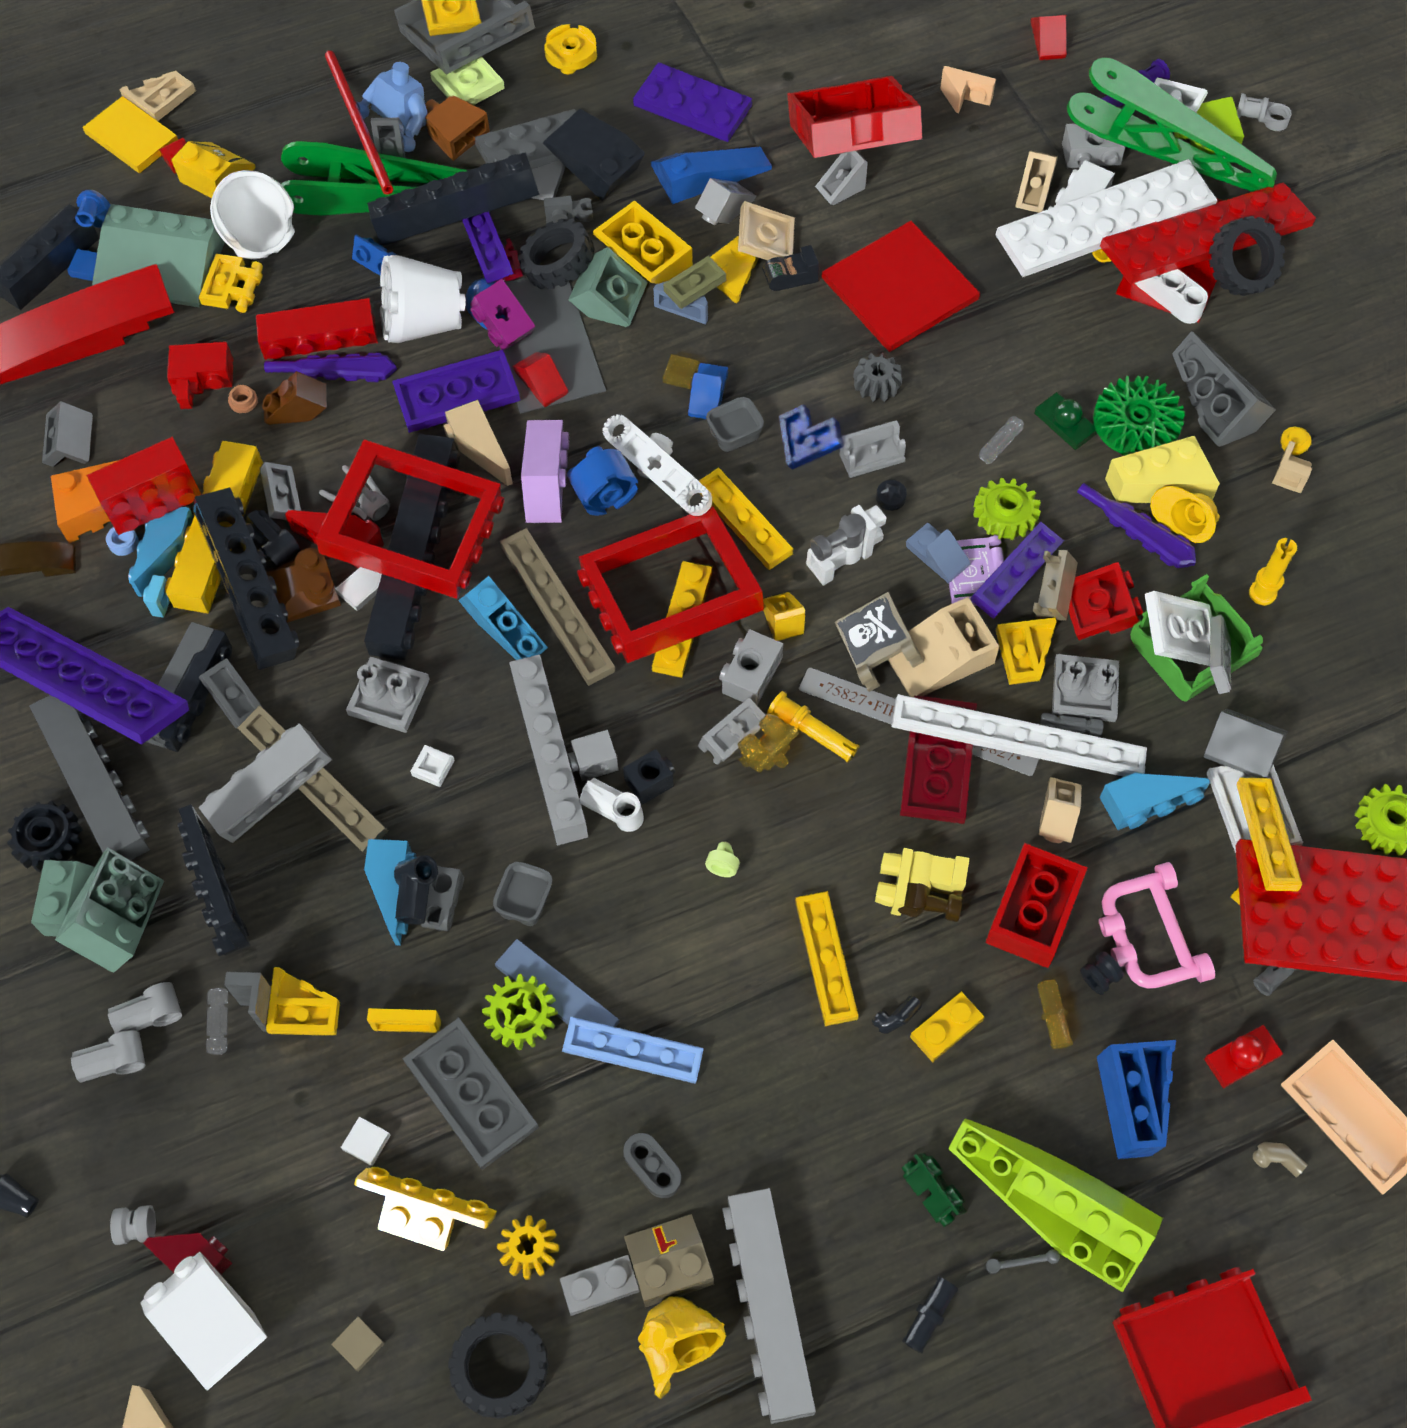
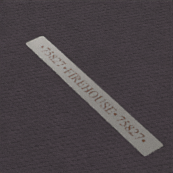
M807 669L799 687L800 691L892 725L896 699L873 690L869 692L867 688L816 669ZM973 745L972 755L1028 776L1033 775L1039 758Z

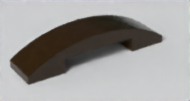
M47 541L0 544V576L42 571L45 577L76 573L74 544Z

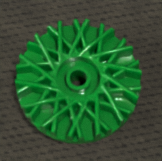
M1126 376L1125 380L1119 378L1115 386L1111 382L1108 388L1105 387L1102 395L1098 397L1093 414L1095 430L1101 440L1108 447L1123 455H1129L1177 441L1184 425L1185 411H1183V405L1178 406L1179 395L1174 396V390L1170 394L1165 391L1166 383L1159 386V380H1156L1154 385L1147 383L1148 376H1145L1143 381L1140 376H1137L1135 381L1129 382V376Z

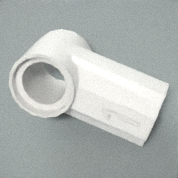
M596 778L588 781L583 787L579 798L582 805L616 822L617 826L623 831H635L642 825L644 821L643 811L638 797L629 792L622 793ZM631 808L635 810L629 816L620 815L625 809Z

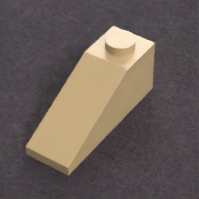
M476 400L446 411L445 415L448 424L443 425L447 438H454L458 450L505 485L513 484L510 467L479 401Z

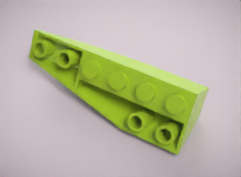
M966 1118L963 1120L948 1148L1047 1243L1057 1250L1059 1254L1121 1292L1124 1291L1154 1241L1162 1223V1217L1077 1167L1028 1143Z

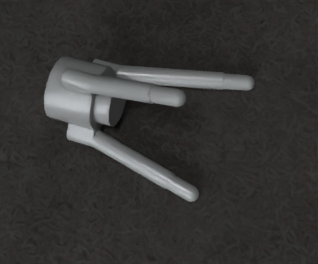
M344 465L342 470L347 474L349 467ZM369 475L367 484L371 490L364 486L363 494L358 501L361 504L360 508L355 506L352 512L359 515L364 521L369 518L377 521L386 515L390 508V503ZM324 490L319 491L321 496L332 502L334 501L335 495Z

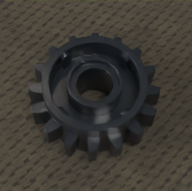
M49 801L48 804L36 802L35 806L25 807L23 809L24 812L19 817L14 818L13 828L8 829L9 834L12 836V839L7 841V844L13 850L11 854L25 868L28 869L32 866L37 872H41L43 869L44 860L67 861L72 855L75 856L77 854L75 851L77 845L82 844V840L78 836L83 831V828L77 822L79 819L73 811L70 812L66 805L62 804L58 807L54 801ZM50 832L46 839L40 840L45 833Z

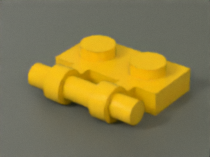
M215 254L199 295L201 305L228 309L231 300L238 301L236 310L245 313L248 306L252 305L255 299L254 290L262 280L261 271L263 265L254 261L251 268L244 267L245 263L242 257ZM239 280L245 281L243 288L237 287Z

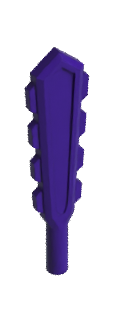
M369 353L367 356L347 354L345 357L332 354L324 358H320L318 355H309L307 358H301L296 361L264 362V370L268 373H295L297 371L314 379L324 377L326 380L344 378L346 381L365 379L367 382H379L380 380H386L397 370L396 365L391 359L381 353Z
M1085 483L1080 486L1077 493L1100 507L1112 525L1125 529V534L1131 539H1138L1146 550L1160 555V560L1165 564L1175 566L1176 568L1195 565V548L1190 545L1188 539L1181 535L1175 536L1168 527L1161 523H1153L1151 517L1144 513L1135 512L1133 506L1126 502L1120 503L1115 500H1109Z

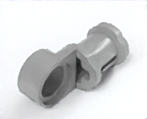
M1241 94L1237 109L1239 118L1241 116L1256 118L1258 122L1264 123L1267 128L1273 131L1286 129L1292 114L1290 108L1284 104L1269 102V98L1266 97L1263 99L1246 97V94ZM1275 114L1284 117V120H1276L1271 116Z

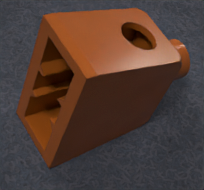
M456 96L448 97L441 104L433 99L425 104L428 112L425 117L428 133L453 161L475 144L476 136L490 132L487 112Z

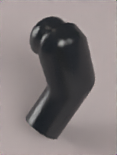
M909 996L890 1016L885 1010H880L872 1019V1024L879 1028V1032L888 1034L907 1024L921 1009V1002L915 996Z

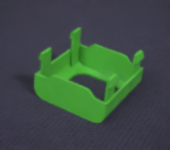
M1206 574L1192 582V590L1180 597L1209 604L1212 617L1219 615L1224 617L1231 638V673L1259 656L1263 649L1261 646L1263 637L1261 635L1255 638L1252 636L1250 627L1222 595L1214 593L1206 584L1209 578ZM1148 611L1142 613L1144 618L1133 626L1130 634L1131 640L1136 649L1180 700L1186 702L1215 684L1210 666L1198 673L1195 681H1186L1180 668L1171 658L1155 655Z

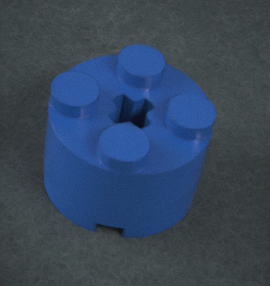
M600 446L594 447L587 452L585 459L567 472L570 484L590 515L599 516L607 514L605 509L613 505L616 509L621 508L635 496L638 490L636 476L623 454L616 449L603 450Z

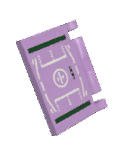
M997 535L988 538L957 540L970 560L971 565L949 583L952 604L967 597L970 599L1004 562L1002 548L996 547L1001 544V539H998Z

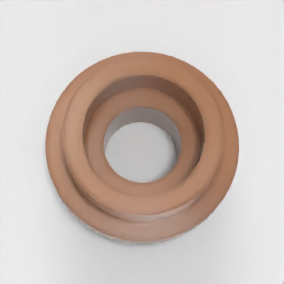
M238 385L230 391L228 403L233 411L247 413L256 407L258 397L256 392L250 387Z

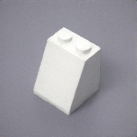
M198 1252L194 1257L189 1256L182 1260L176 1266L174 1274L164 1283L159 1282L153 1285L146 1292L144 1300L140 1302L145 1316L207 1391L267 1338L255 1313L201 1252Z

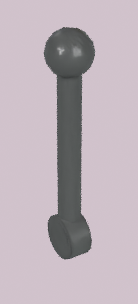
M1051 1249L1046 1254L1000 1262L996 1259H990L986 1263V1270L990 1274H996L1000 1269L1046 1261L1056 1264L1060 1260V1254L1057 1250Z

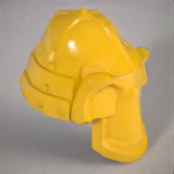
M668 1297L652 1308L647 1314L642 1332L638 1337V1341L641 1344L639 1349L644 1353L648 1362L654 1387L656 1388L655 1395L659 1399H662L669 1392L671 1386L670 1379L674 1373L681 1372L711 1357L723 1345L726 1338L724 1323H721L710 1313L698 1308L692 1301L683 1297Z

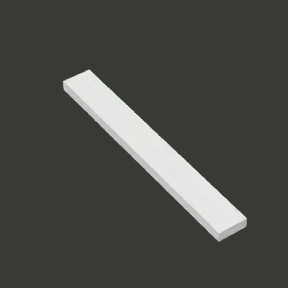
M900 694L896 697L891 726L893 728L1123 777L1133 773H1145L1147 747Z

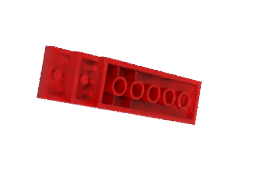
M154 264L87 287L1 323L0 385L126 345L123 337L150 329L148 321L173 314L174 310L158 265Z

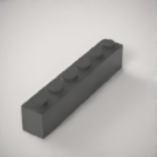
M51 695L29 705L102 852L104 853L107 848H110L128 860H132L149 851L150 849L145 839L150 837L141 820L135 822L132 813L137 810L128 794L122 796L119 788L124 785L115 769L109 771L106 763L111 761L102 744L99 746L95 744L93 739L98 737V734L90 720L84 722L81 716L83 712Z

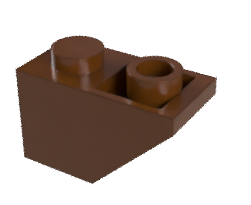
M296 371L264 398L262 404L264 423L271 425L311 421L327 408L326 383Z

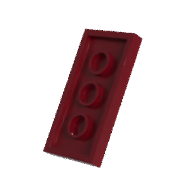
M914 695V698L975 711L977 708V703ZM909 731L900 816L964 824L966 820L973 744Z

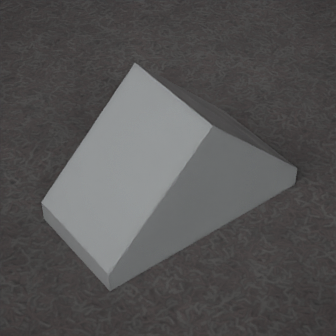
M858 150L841 153L815 187L831 205H835L865 189L868 162Z

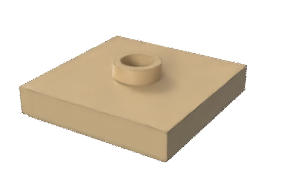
M744 201L740 208L738 251L765 260L793 255L795 218Z

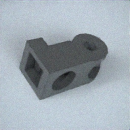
M437 866V879L429 886L425 923L421 924V926L449 932L465 877L460 869Z

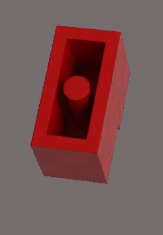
M227 342L169 345L167 379L171 386L172 394L176 396V400L180 404V409H193L194 394H204V389L232 387L234 359Z

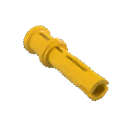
M1288 538L1280 539L1267 566L1258 571L1256 580L1249 589L1250 598L1255 603L1265 606L1275 601L1278 590L1284 584L1283 574L1297 551V545L1292 539L1288 546H1285Z
M781 691L775 697L767 711V715L770 717L775 715L787 723L790 730L802 731L843 758L847 763L851 761V756L854 757L859 748L858 744L848 740L810 715L811 711L807 706L801 707L787 698L786 692Z

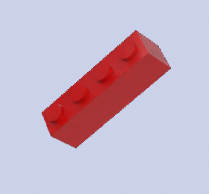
M370 298L256 315L258 343L264 360L378 343Z

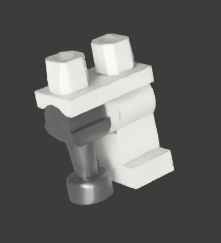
M858 505L852 508L850 515H844L841 518L838 530L828 537L818 535L810 540L811 548L807 552L806 564L823 586L833 580L836 569L845 564L851 565L860 560L861 556L864 560L872 556L873 546L883 540V533L880 527L886 524V516L877 505L866 511Z

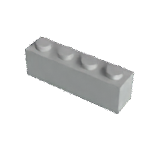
M301 724L287 729L281 735V739L270 748L259 752L256 760L250 765L235 772L226 785L210 793L205 802L198 808L219 836L233 843L332 759L312 733Z

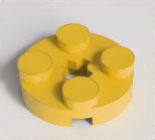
M570 24L560 25L552 29L547 34L546 43L544 44L547 61L567 75L587 67L597 59L595 35L591 30L581 25H578L579 29L570 28ZM566 46H570L571 48H572V47H575V48H574V49H566Z

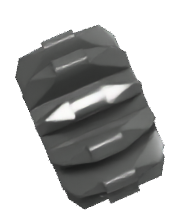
M870 353L868 359L861 358L858 366L854 369L855 390L860 391L862 398L870 396L872 403L876 398H880L885 403L888 396L895 397L897 390L902 385L901 365L895 364L894 357L885 359L883 353L879 357H875Z

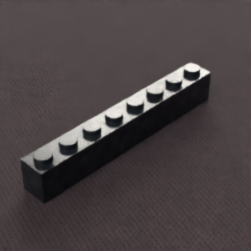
M418 435L414 456L453 469L459 467L460 451H456L454 438ZM408 475L388 550L434 565L435 553L433 548L435 544L440 542L441 526L439 525L441 518L445 519L447 515V493H452L453 489ZM383 574L381 575L364 639L369 655L400 660L406 659L408 649L412 650L414 646L415 622L418 623L421 618V596H426L428 589Z

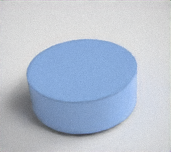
M113 527L106 535V543L112 553L119 556L132 553L139 543L138 536L134 530L118 535Z

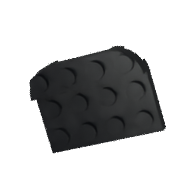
M192 804L178 809L182 822L177 823L187 850L182 853V857L189 871L194 870L197 878L192 881V885L198 899L204 898L206 908L202 909V914L208 927L213 926L217 936L212 938V942L218 956H226L250 946L251 944L247 937L249 936L247 927L237 912L223 870H225L224 863L217 854L210 832Z

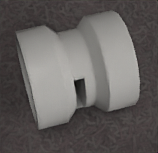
M140 1206L137 1210L132 1211L126 1207L115 1208L110 1222L113 1243L115 1245H122L136 1239L143 1243L148 1237H155L156 1216L153 1206Z

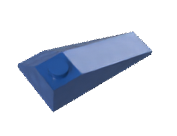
M761 147L675 153L651 162V166L672 204L702 194L710 178L737 182L772 169V165Z

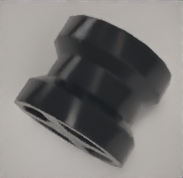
M1100 952L1096 955L1095 961L1092 964H1085L1080 969L1085 982L1100 995L1105 994L1109 990L1111 983H1118L1124 977L1119 964L1106 952Z

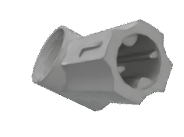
M170 982L152 985L143 992V996L108 1009L109 1021L115 1034L129 1030L138 1031L151 1025L156 1027L166 1026L178 1021L182 1017L174 986Z
M134 1030L119 1032L110 1036L109 1042L72 1052L71 1064L76 1079L81 1083L111 1073L130 1074L143 1069L146 1065L140 1033Z

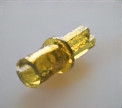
M1045 980L1038 983L1037 988L1044 1012L1041 1018L1046 1020L1052 1049H1062L1073 1045L1066 1019L1068 1010L1063 1007L1058 983L1056 980Z

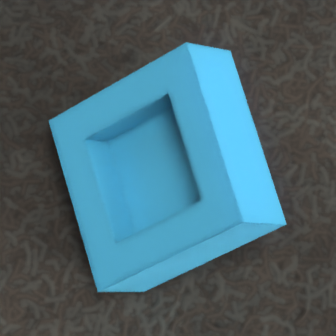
M153 575L150 585L145 587L143 593V601L152 616L162 618L165 617L170 602L165 593L167 581L165 576Z

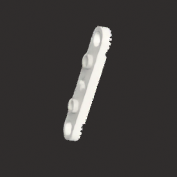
M617 414L616 416H611V419H607V423L605 422V427H603V435L606 440L685 511L693 516H700L710 509L712 505L710 491L629 419ZM623 424L625 426L624 434H621L618 438L613 437L614 428ZM654 460L660 461L662 466L659 469L652 465ZM696 493H702V503H699V506L691 507V497Z

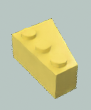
M1195 436L1112 459L1105 478L1115 500L1120 503H1151L1154 493L1164 486L1179 487L1190 493H1202L1213 500L1220 484Z

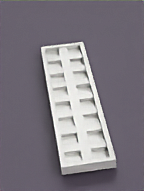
M1188 159L997 228L995 235L1021 276L1025 277L1101 249L1100 244L1104 237L1215 205L1217 199Z

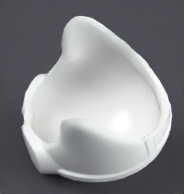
M241 170L226 176L216 187L210 206L212 222L219 236L227 245L233 248L238 257L245 259L267 258L272 253H278L291 240L295 233L292 225L294 204L283 186L272 177L257 171Z

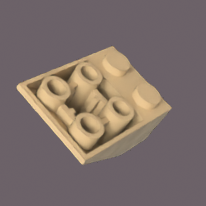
M967 597L938 610L908 631L922 656L923 663L913 668L903 652L888 659L909 696H924L995 664L999 645L971 600Z

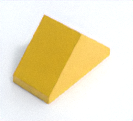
M790 592L763 599V611L774 640L779 641L804 634L805 609Z

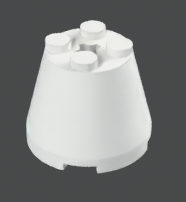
M399 255L383 257L380 275V286H382L380 314L384 340L392 343H401L461 329L462 319L459 311H465V294L459 293V289L462 286L461 272L451 271Z

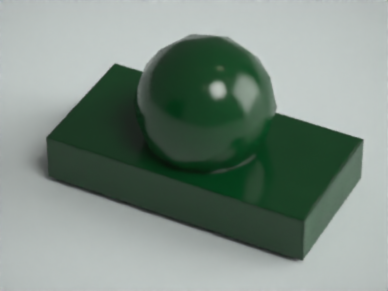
M1056 392L1035 408L1034 414L1075 451L1097 434L1095 426L1083 416L1082 406L1074 399H1064Z

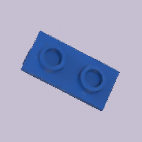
M356 234L354 237L352 259L376 274L381 275L383 257L396 254L393 252L387 253V249L374 242L372 238H362Z

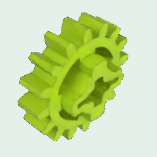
M518 974L516 982H512L508 976L504 977L505 986L501 988L499 985L494 984L493 988L497 992L495 996L486 995L485 997L491 1003V1006L482 1009V1013L490 1017V1019L484 1022V1025L487 1029H494L491 1036L495 1040L503 1036L502 1045L507 1048L511 1045L512 1041H514L515 1047L518 1050H522L523 1044L526 1041L533 1048L536 1046L535 1038L537 1036L544 1040L547 1039L544 1032L546 1027H555L549 1020V1017L558 1015V1011L553 1007H549V1005L553 1004L556 999L552 994L545 995L549 990L545 983L537 987L538 980L534 976L528 982H526L522 974ZM518 991L516 995L506 998L511 993ZM536 995L541 1003V1013L534 1007ZM524 1007L526 1009L525 1015L519 1014L516 1016L514 1014L516 1008L522 1009ZM499 1011H502L506 1018L504 1028L499 1020ZM532 1025L534 1026L529 1031L522 1033L523 1029L530 1027Z

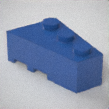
M1176 1040L1113 1044L1097 1056L1118 1159L1150 1157L1166 1147L1170 1103H1168L1169 1084L1173 1078L1171 1062Z

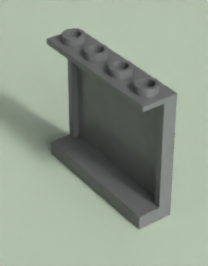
M413 0L394 10L400 32L446 75L535 28L531 7L526 1L515 5L511 0H476L481 24L465 32L435 36L429 35L421 0Z

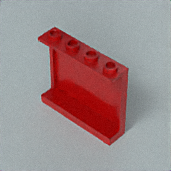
M1236 1267L1220 1273L1221 1280L1209 1284L1207 1279H1202L1187 1285V1293L1175 1296L1172 1290L1153 1297L1155 1304L1142 1308L1140 1302L1119 1310L1121 1316L1112 1323L1155 1428H1240L1312 1401L1306 1385L1298 1387L1250 1279L1256 1274L1254 1269L1242 1273L1240 1267Z

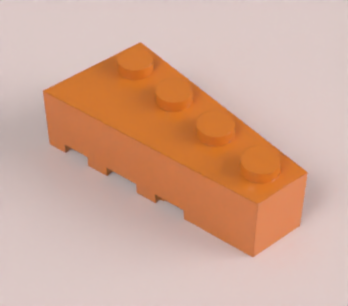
M117 461L51 475L57 525L69 544L79 540V535L90 530L93 533L104 528L103 524L110 522L86 475Z

